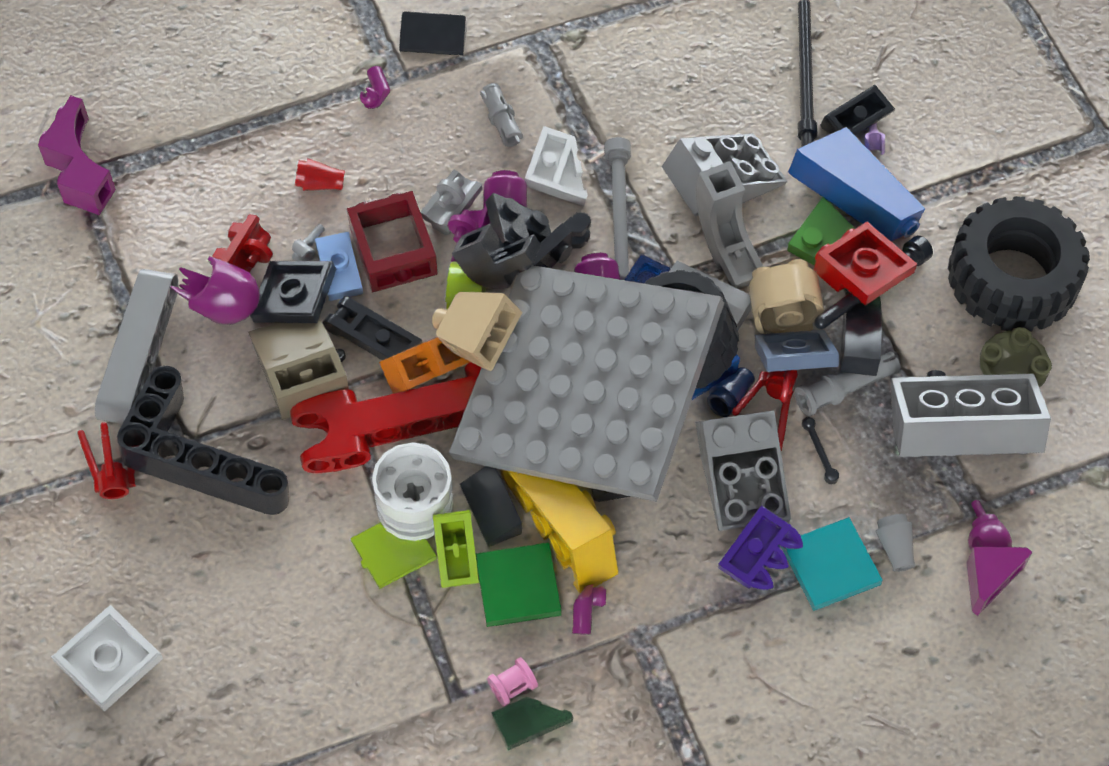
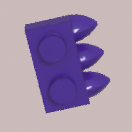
M761 506L718 563V568L748 589L751 587L761 590L773 589L772 578L765 567L787 569L789 567L788 561L780 547L789 549L803 548L801 536L793 526Z

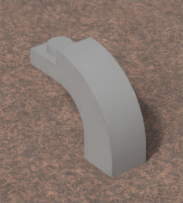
M729 161L699 172L696 183V199L702 230L717 268H723L731 286L741 289L749 286L753 279L752 272L764 266L749 239L743 220L742 200L746 189L733 164Z

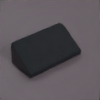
M402 12L399 51L463 56L467 32L466 17L464 15Z
M873 85L825 115L820 127L829 134L847 127L856 136L894 112L895 108L878 87Z
M485 466L460 483L461 490L488 547L522 534L521 519L497 468Z

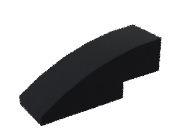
M880 296L867 305L860 302L843 315L841 372L877 376L881 360L882 338Z

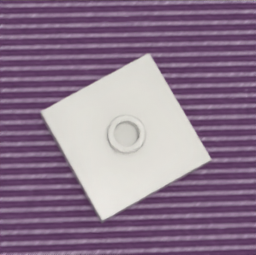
M111 605L51 656L53 661L104 712L163 659L161 653Z

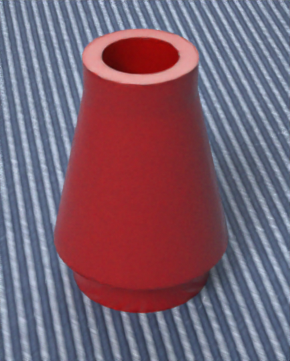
M307 158V161L298 160L295 186L302 187L303 191L342 190L345 170L333 168L310 158Z

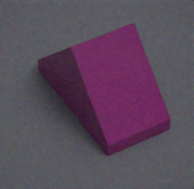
M973 547L966 563L971 609L975 615L978 616L1025 568L1033 553L1027 547Z

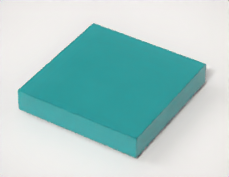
M850 517L800 535L803 548L789 549L781 546L813 611L882 584L883 579Z

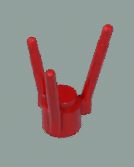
M797 370L760 372L756 383L732 410V414L737 416L758 391L765 386L770 397L780 399L782 402L778 424L781 451L790 401L798 377Z
M102 422L100 424L105 462L101 466V471L97 467L85 432L79 430L77 434L94 480V491L105 499H119L128 495L129 488L136 486L135 470L128 467L126 470L123 468L122 463L113 462L107 423ZM137 444V445H133V446H131V447H133V448H134V447H139L140 445Z

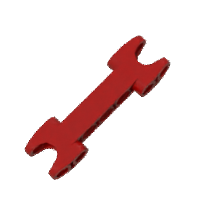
M469 362L464 368L466 375L464 378L359 402L354 391L342 389L323 393L297 403L290 410L292 424L300 428H318L327 433L325 439L305 450L300 455L302 468L309 473H327L359 467L371 459L370 447L459 427L482 367Z

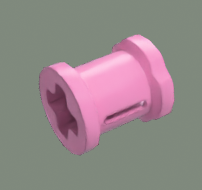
M521 657L515 660L514 666L497 676L492 674L487 678L492 692L503 707L510 703L511 698L526 689L534 690L538 687L532 670Z

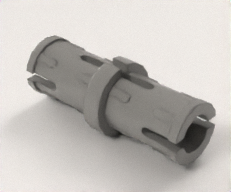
M491 83L484 86V91H480V95L488 108V118L491 124L496 126L503 144L507 147L519 144L521 142L520 139H523V134L515 121L513 107L507 104L498 84Z

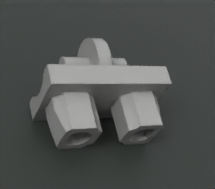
M453 170L447 179H442L437 185L436 193L421 211L422 218L431 223L433 229L444 235H449L451 231L447 225L450 217L457 214L461 215L463 210H468L474 200L483 190L482 184L478 181H471L458 171Z

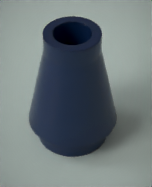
M739 367L733 374L710 388L709 396L707 397L710 409L721 417L733 415L732 410L755 382L753 373L745 367Z

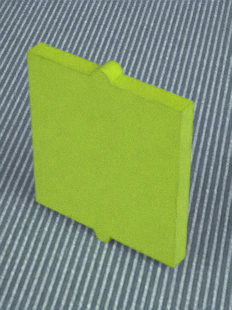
M381 522L350 538L362 559L361 566L368 569L379 589L437 559L427 539L416 541L400 539L388 532Z

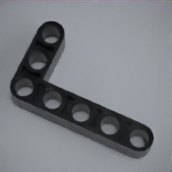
M160 366L154 369L147 378L117 434L123 464L130 469L264 514L275 515L283 512L289 503L288 480L283 471L168 432L184 401L181 374L172 366ZM137 444L140 445L139 447H134V448L131 447V446L137 445ZM166 456H175L171 459H164ZM201 467H209L207 470H197ZM236 478H242V479H244V480L239 481V482H233V481H231V480L236 479ZM268 490H278L276 493H266Z

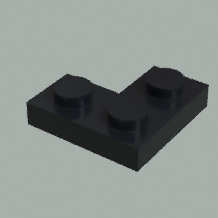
M492 193L485 201L491 226L504 246L533 234L541 243L551 234L549 220L541 211L529 209L520 205L514 199L504 198L495 193Z

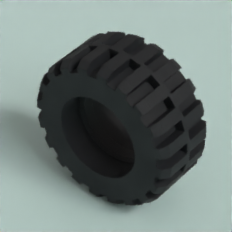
M1015 196L1012 200L1007 201V198L1004 197L993 200L992 205L989 202L976 208L975 212L970 213L964 219L949 258L948 270L950 273L948 280L950 287L955 289V298L960 304L965 303L967 305L965 310L973 317L978 315L983 318L982 323L992 327V324L1002 326L1001 330L1012 331L1013 328H1025L1030 332H1033L1035 326L1038 329H1044L1051 326L1053 321H1060L1066 316L1068 310L1073 307L1086 279L1090 255L1088 248L1085 247L1086 240L1081 231L1076 232L1077 225L1070 217L1064 218L1062 211L1057 207L1049 208L1043 205L1044 201L1034 199L1032 202L1026 201L1025 197ZM1001 250H1015L1025 253L1034 258L1043 267L1046 275L1035 279H1022L1011 276L999 269L989 254Z

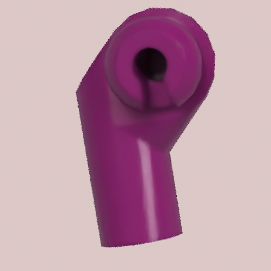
M373 66L368 69L367 76L372 87H366L367 92L361 91L360 101L368 109L380 107L390 93L389 84L380 66Z
M593 584L587 585L577 597L573 605L572 634L591 635L592 607H603L606 605L605 587H593Z

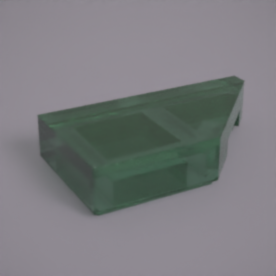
M529 697L491 712L492 719L508 751L573 722V715L570 711L555 709Z

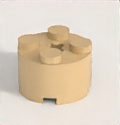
M795 259L788 264L774 267H759L752 272L753 279L749 284V294L754 325L758 332L765 334L764 330L774 333L811 331L814 329V320L824 312V305L818 275L813 269L808 267L807 261Z

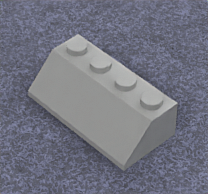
M1034 374L891 378L893 434L900 457L1045 453L1051 417Z

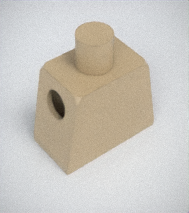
M459 292L455 295L448 309L438 308L434 312L432 324L437 329L436 337L453 353L488 371H492L523 312L503 293Z

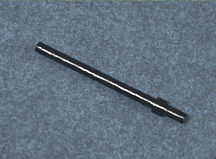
M808 0L798 2L801 120L797 124L798 138L801 140V147L814 142V139L818 136L813 107L811 3Z

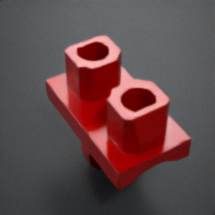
M249 214L244 223H232L228 230V238L231 241L229 247L217 248L212 257L250 273L257 262L268 263L273 257V253L268 247L271 236L261 227L259 217Z

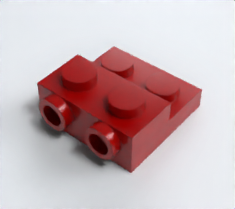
M865 222L856 229L851 228L846 231L833 244H826L821 247L815 255L814 271L836 292L846 288L863 304L867 305L914 274L917 263L871 224Z

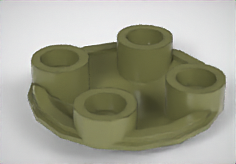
M1016 328L1013 331L995 334L985 342L980 352V368L983 375L1034 374L1039 387H1041L1052 369V363L1045 347L1032 337L1031 332L1025 328Z

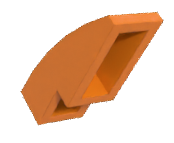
M435 337L384 359L379 363L394 394L443 375L470 361L453 353Z

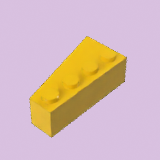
M500 469L503 480L525 513H531L532 520L543 540L550 539L551 545L557 554L556 559L563 570L571 567L575 579L573 585L579 594L585 586L593 584V587H596L619 574L613 542V535L616 534L614 525L607 515L601 516L597 512L595 503L586 490L581 492L577 485Z

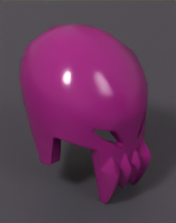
M211 256L208 257V262L213 267L210 277L182 267L179 268L181 273L188 279H182V282L185 284H180L181 288L175 286L170 288L189 301V309L222 325H234L246 320L256 310L260 299L259 287L249 272Z

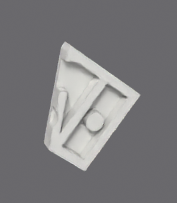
M543 126L524 181L529 188L584 206L588 195L587 190L583 188L581 179L583 171L581 162L576 155L578 148L574 136Z

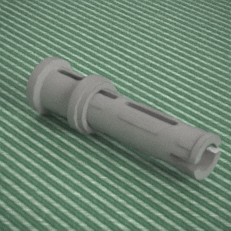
M887 352L885 355H882L877 376L844 372L837 376L834 374L823 375L821 381L807 387L804 385L796 387L795 397L797 404L806 416H813L817 409L829 404H840L845 395L887 376L899 373V360L895 358L890 361L895 356L893 352Z

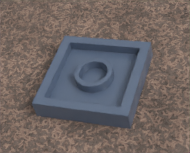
M825 330L755 335V349L767 372L839 367V353Z

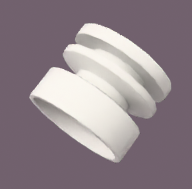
M412 442L397 445L388 450L375 464L372 481L378 518L384 528L400 539L412 541L428 539L434 536L433 515L451 513L454 507L449 463L443 455L429 445Z

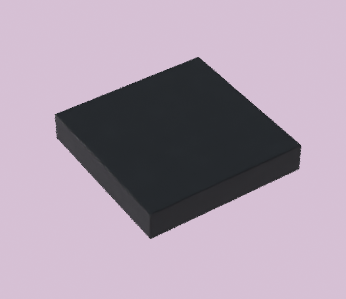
M270 261L259 288L260 299L258 306L250 315L253 322L318 323L336 272L333 261Z

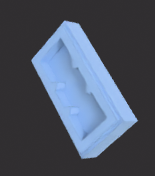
M349 232L315 238L319 260L333 261L336 267V272L328 292L329 301L342 299L344 296L352 297L363 294Z

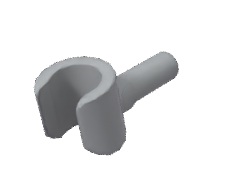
M318 224L303 241L301 239L294 241L292 245L294 252L292 255L293 260H313L315 251L311 246L315 242V238H318L325 230L323 225Z

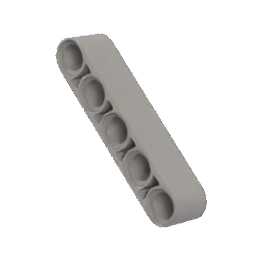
M147 269L139 271L95 403V417L97 420L123 424L147 378L153 371L177 297V293L170 288L171 286L178 287L179 280L177 274Z

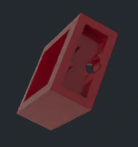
M413 191L395 193L387 198L372 202H361L356 206L347 208L349 228L372 293L438 275L436 253ZM410 216L421 248L374 261L363 228Z

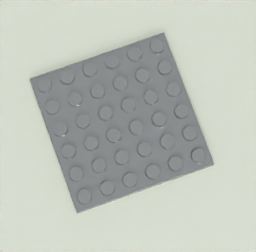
M531 266L528 270L518 273L509 299L523 313L493 370L488 371L481 368L449 454L455 460L657 502L724 306L722 297L539 266Z

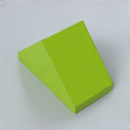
M470 510L433 515L441 587L446 588L479 583Z

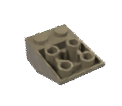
M320 318L318 323H273L248 332L282 420L290 418L292 407L303 400L336 390H349L345 370Z

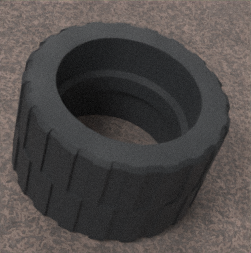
M685 270L663 272L654 278L651 277L646 280L644 284L722 297L724 306L695 389L704 388L709 383L718 380L725 370H728L732 365V360L738 351L737 345L739 342L737 324L719 286H716L713 280L702 276L698 272H688Z

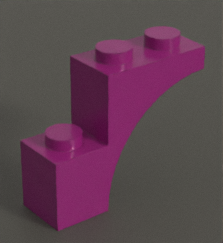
M70 95L65 105L58 109L55 120L49 129L40 136L38 147L45 165L61 170L57 185L64 203L100 215L116 189L110 170L93 162L81 149L82 134L89 121L83 99Z

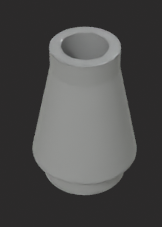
M895 514L879 519L877 521L879 529L876 530V534L892 564L893 571L900 572L914 568L912 522H908L906 514Z

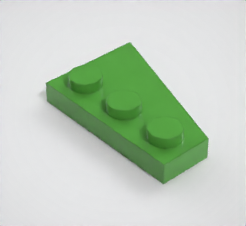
M822 197L788 243L787 251L815 266V255L821 247L826 244H833L846 231L855 228Z

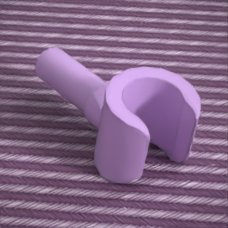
M876 122L869 127V133L865 134V147L869 151L879 150L881 155L885 154V134L878 132Z

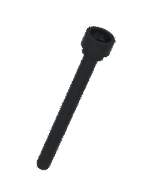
M919 235L907 241L902 248V251L914 260L917 266H921L933 256V248L930 242ZM851 292L818 315L814 320L815 326L818 329H825L861 301Z

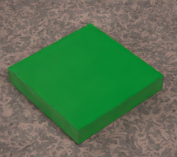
M549 542L475 553L487 627L562 616Z

